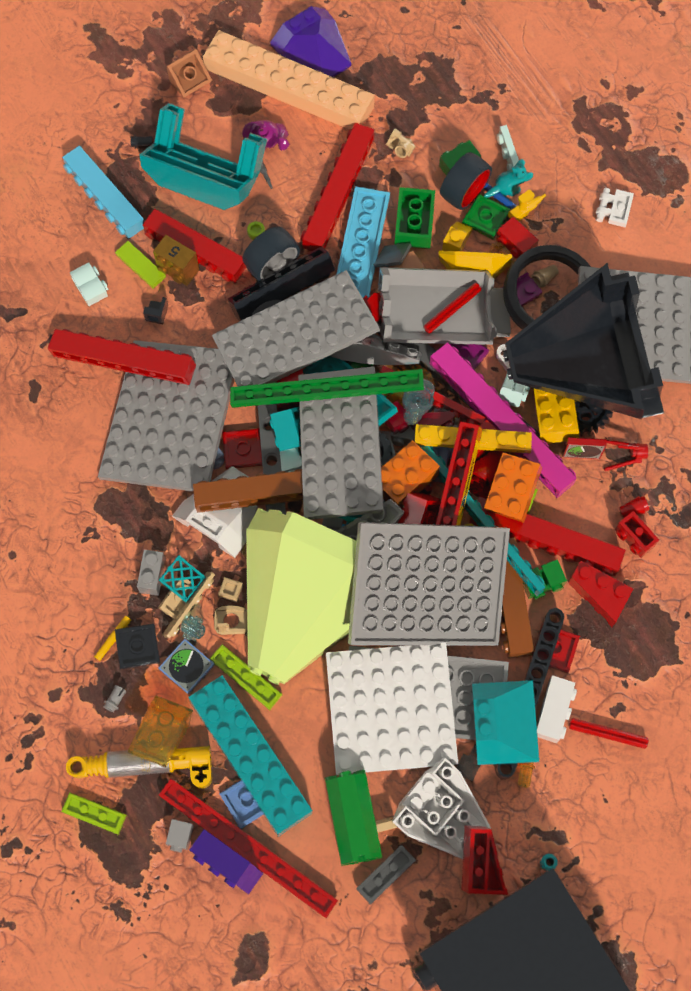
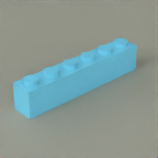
M80 145L62 157L65 171L74 176L73 179L78 186H83L85 194L95 200L94 203L97 208L106 213L105 216L110 223H115L116 229L121 235L124 234L130 239L144 229L143 217Z

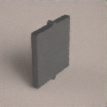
M397 243L396 245L384 246L374 263V267L401 265L412 246L411 243Z

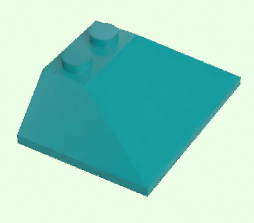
M533 680L472 684L477 764L494 765L540 762Z

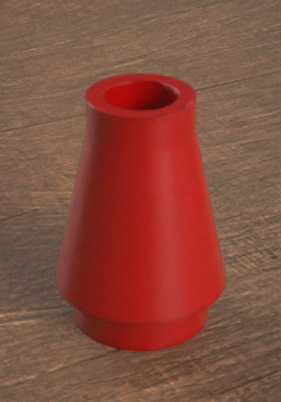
M637 496L623 506H620L619 510L624 518L632 511L637 515L646 514V511H649V506L645 496Z

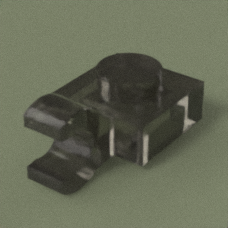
M476 743L469 756L463 753L456 767L462 776L470 781H473L480 767L476 760Z

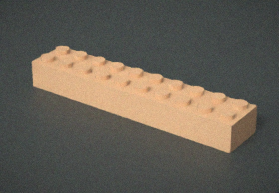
M218 30L203 55V62L208 71L347 129H352L355 123L364 125L374 108V94Z

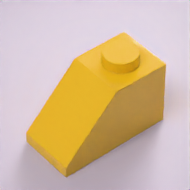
M456 221L450 227L443 241L442 251H462L473 228Z

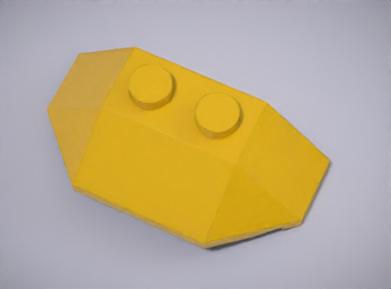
M439 251V261L450 270L489 271L495 279L512 265V254Z

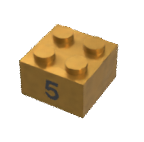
M167 235L164 236L153 251L157 269L165 275L171 276L178 284L182 283L188 286L199 271L196 252Z

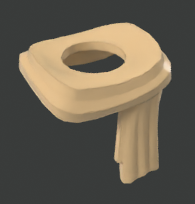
M222 606L217 608L214 618L215 631L221 635L246 633L247 609L239 606ZM230 613L237 615L239 618L238 625L233 628H229V624L224 623V617Z

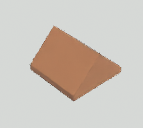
M197 49L192 50L166 66L169 81L183 98L212 81Z

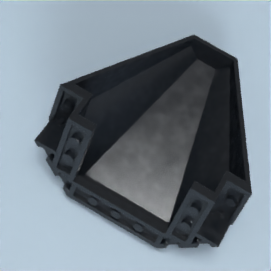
M606 263L506 342V350L502 352L504 361L509 362L510 368L507 369L509 380L513 379L514 383L641 420L642 418L664 414L660 398L663 382L659 367L650 369L636 315L640 292L635 275L629 276V272L611 276L608 263Z

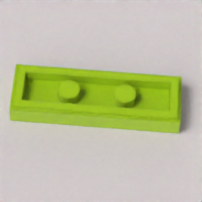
M129 241L115 252L116 256L152 289L166 278V275L159 271L158 267Z
M70 792L61 811L118 835L127 816Z

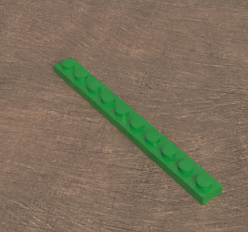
M423 369L230 387V405L232 408L420 391L424 390Z

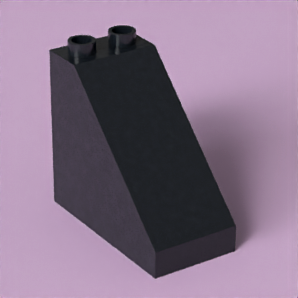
M554 869L537 876L416 953L415 956L419 963L410 968L423 991H429L432 988H435L436 991H630Z

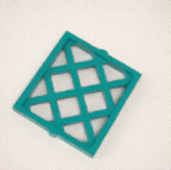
M178 555L158 581L186 603L206 577ZM176 561H179L180 568L173 569V565ZM182 562L185 563L188 567L183 568ZM180 570L181 578H174L173 571ZM183 570H190V577H183ZM193 571L196 572L199 576H193ZM171 572V579H164L165 575ZM200 578L199 583L194 586L193 579ZM190 579L191 586L185 587L184 580ZM181 580L182 587L175 588L174 581ZM171 581L172 587L169 586L166 582ZM185 589H192V592L186 597ZM176 590H182L183 596H181Z

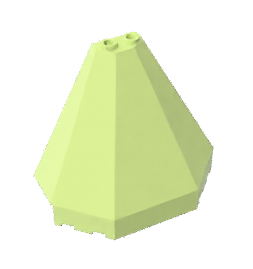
M261 508L257 509L248 529L246 528L248 668H250L251 673L257 676L263 674L269 677L268 680L277 685L279 683L285 684L349 635L356 540L294 512L287 511L286 515H284L280 510L269 509L267 512Z

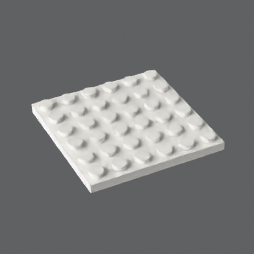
M442 642L440 645H407L326 653L336 775L345 771H351V774H353V772L365 770L368 773L433 767L443 758H446L453 765H458L446 642Z

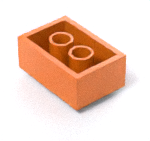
M413 440L381 467L383 499L385 501L392 499L400 508L404 507L403 502L408 493L421 492L439 476L440 466Z
M502 453L484 508L489 512L524 523L543 468L541 464Z

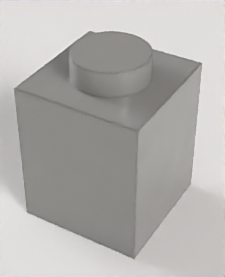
M172 819L166 840V845L170 846L171 851L182 853L183 849L188 850L194 825Z

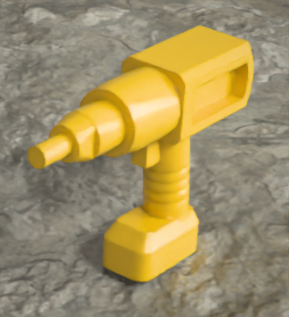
M527 190L519 196V205L509 211L508 217L510 219L514 217L520 221L537 207L543 198L546 197V194L534 198V193L531 190Z

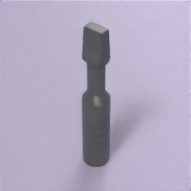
M262 161L260 173L263 174L270 189H273L267 169Z

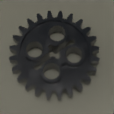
M574 400L581 437H583L584 432L591 436L592 430L598 433V427L604 429V423L609 424V418L613 416L612 411ZM589 417L590 420L585 421L582 418Z

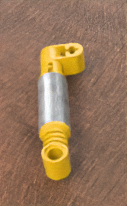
M171 746L151 749L144 748L141 750L105 752L100 757L98 755L94 758L90 756L89 759L88 756H74L66 763L67 773L79 779L89 777V774L91 777L94 774L96 776L101 774V776L106 778L127 777L129 775H150V773L174 772L175 769L190 768L192 783L196 787L204 789L211 784L213 778L210 746L174 749ZM81 762L82 770L74 773V764ZM208 766L209 770H202L207 778L203 779L201 783L196 779V777L200 776V772L194 771V768Z

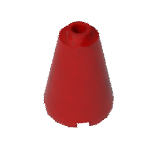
M490 451L475 462L469 491L472 494L487 499L502 453L509 454L508 452Z

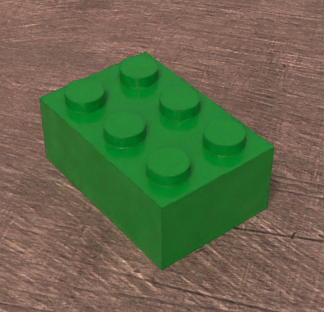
M399 187L394 245L397 243H411V247L430 249L435 190Z

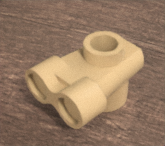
M394 129L386 145L391 149L394 148L398 157H410L416 145L413 144L411 139L405 138L401 135L400 131Z

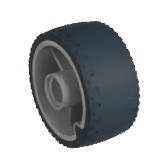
M273 227L258 235L244 251L242 259L250 273L260 281L296 261L300 254V248L294 238L283 227Z

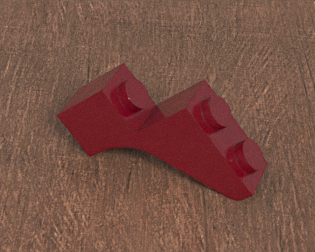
M396 401L393 404L397 407L398 412L385 421L388 428L395 435L398 432H405L409 426L415 432L416 424L453 427L455 415L451 411L412 413L404 409Z

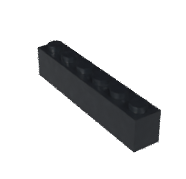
M319 247L227 298L235 317L242 321L250 317L254 310L263 303L272 300L283 301L285 298L299 293L301 289L312 286L317 280L328 277L330 273L335 271V267L329 252Z

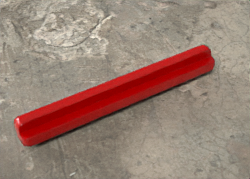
M474 283L428 321L423 327L424 330L430 334L481 291L479 284Z
M571 718L569 722V729L643 749L647 748L649 738L591 722Z

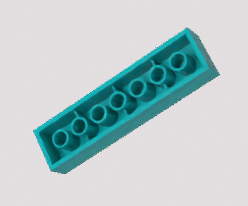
M223 675L188 697L192 707L278 837L312 814L313 810Z

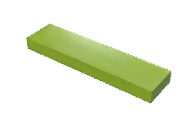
M223 644L209 658L219 669L268 710H271L283 694L263 677L251 673L248 665Z

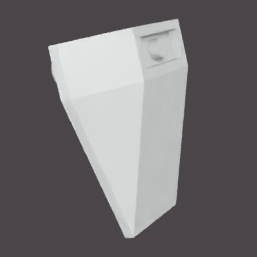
M232 466L211 482L221 478L229 480L247 475ZM192 494L181 503L172 517L187 527L191 525L218 543L221 550L236 558L246 544V528L248 529L258 506L197 513L194 494Z
M446 758L441 759L423 773L399 803L392 820L407 836L463 859L465 826H484L491 829L461 772Z

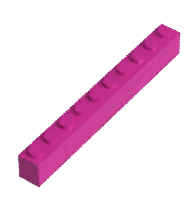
M446 343L430 356V365L476 413L486 417L484 421L488 420L498 430L532 433L531 453H514L517 457L541 464L543 468L539 480L556 498L560 497L574 485L577 479L575 472L571 468H567L562 463L561 457L556 453L554 454L549 449V445L536 436L535 430L523 422L521 415L514 413L509 403L498 396L496 389L493 386H489L485 382L484 377L472 369L471 363L460 356L457 348L451 347L449 343Z

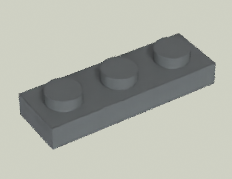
M401 845L356 890L371 905L416 860Z

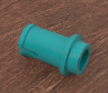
M545 854L540 861L541 868L547 871L555 869L558 865L557 858L553 854ZM546 859L550 861V866L546 864Z

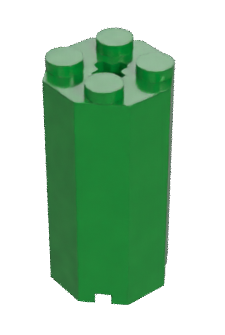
M365 770L355 771L353 774H351V771L339 773V777H326V788L341 866L382 858Z

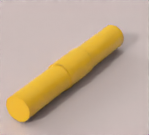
M125 615L115 629L126 628L131 619ZM115 629L94 657L97 660L101 661L116 642Z

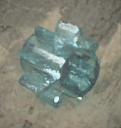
M190 616V618L184 619L181 624V631L184 632L182 637L189 641L200 639L205 633V626L202 625L204 620L197 616Z

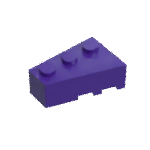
M206 830L202 831L189 849V851L195 854L194 860L202 866L204 863H207L210 866L208 869L217 877L222 874L226 877L224 879L225 883L233 889L235 886H238L247 894L252 891L263 875L253 864Z

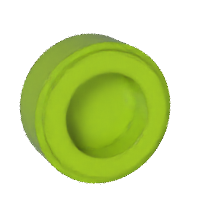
M258 221L251 222L247 227V234L252 240L265 231L264 225Z

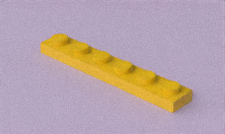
M416 424L414 442L419 446L454 448L459 427ZM483 429L478 450L531 453L532 433Z

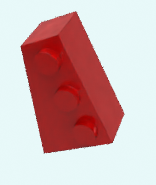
M583 561L579 562L568 582L585 601L587 600L595 608L594 610L598 614L600 613L611 627L617 622L633 591V588Z
M465 826L461 890L468 894L509 895L504 883L503 871L499 864L492 830L484 826Z

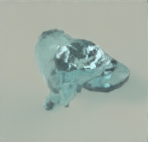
M424 379V390L404 392L402 403L406 410L403 413V417L407 425L417 424L422 415L427 413L433 405L435 388L426 379Z

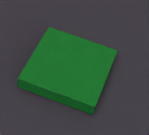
M479 194L462 223L494 239L511 209Z

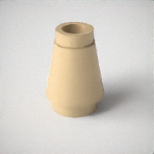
M551 265L535 271L531 278L539 288L545 287L559 271L555 265Z

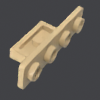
M206 572L204 575L206 578L186 603L171 590L158 606L160 610L173 619L162 636L170 638L177 634L180 629L178 627L180 623L190 616V609L194 604L196 605L203 597L201 594L205 588L208 589L214 582L213 577L215 574L213 572ZM181 580L176 581L175 588H181ZM184 580V586L190 587L191 582ZM185 589L186 597L192 592V589ZM176 590L181 596H183L182 590Z

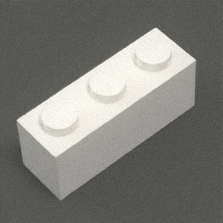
M553 675L549 679L537 721L538 738L554 743L564 739L567 728L563 726L565 719L569 720L572 708H569L571 700L574 701L577 689H574L575 682Z

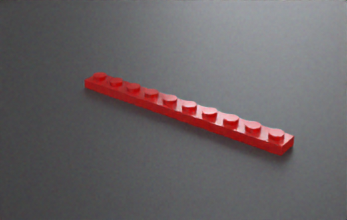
M170 779L160 792L159 796L245 858L324 918L328 917L338 900L173 779Z

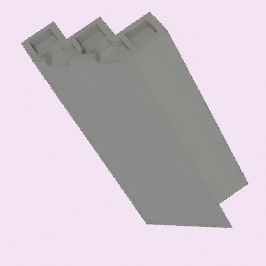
M380 267L378 291L381 295L379 301V316L382 319L380 326L381 338L383 342L493 345L494 338L510 337L511 335L510 315L504 303L503 288H493L494 278L489 271ZM474 283L479 284L481 291L430 334L424 330L423 327L428 321Z

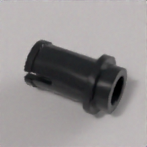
M131 136V147H135V149L137 147H149L153 144L152 136Z

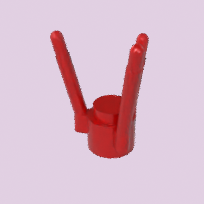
M607 440V444L617 445L618 448L630 449V456L634 457V459L605 467L604 471L634 463H642V459L648 458V445Z

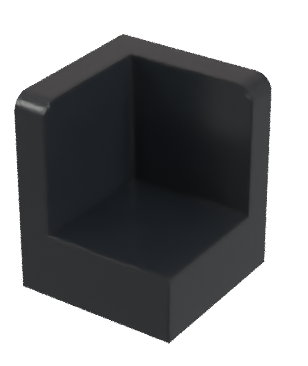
M166 297L162 298V302L150 301L149 307H145L143 311L145 321L163 325L169 306Z

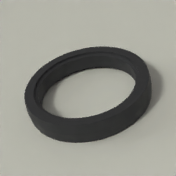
M543 245L524 252L515 260L507 272L504 281L503 298L510 317L518 327L523 330L534 321L524 311L517 296V279L523 268L535 261L554 260L569 266L578 275L580 266L591 267L583 257L565 247Z

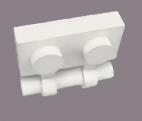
M604 188L603 193L599 197L600 205L596 210V221L603 222L604 217L607 216L609 217V224L626 227L634 193L616 189L615 195H612L609 188ZM607 203H613L611 209L606 208Z

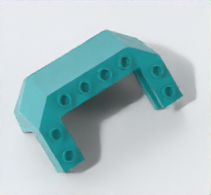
M170 103L162 107L159 112L155 142L139 154L143 170L159 186L223 210L239 205L244 201L260 173L267 139L250 133L249 138L245 137L243 139L239 161L235 163L179 142L185 109Z

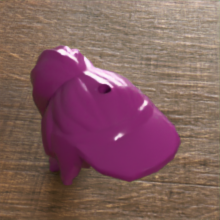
M259 120L245 124L242 130L243 139L245 137L249 138L250 133L266 138L265 148L270 149L278 143L279 149L282 151L290 145L287 140L289 133L282 123Z

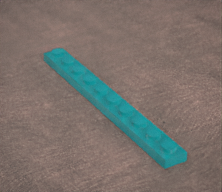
M419 446L440 466L438 478L445 485L448 468L445 466L444 459L434 453L433 446ZM468 490L464 507L466 512L478 526L496 527L492 517L482 511L481 504L477 500L472 499ZM508 543V563L537 597L545 589L543 579L539 575L534 574L527 560H523L520 557L516 546Z

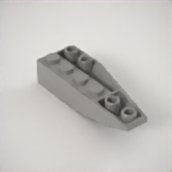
M372 334L329 356L364 364L406 365L419 364L422 353L414 348H408L398 343L383 342L381 336Z

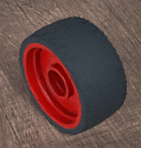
M472 152L466 153L446 175L440 188V195L459 210L466 209L486 186L492 174V167L478 155Z

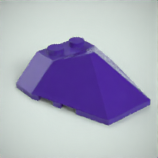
M311 6L284 22L270 42V45L278 55L331 77H335L352 66L336 21L324 8Z

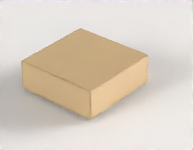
M224 577L218 597L237 602L243 583Z
M394 816L375 821L377 832L397 828L392 822Z

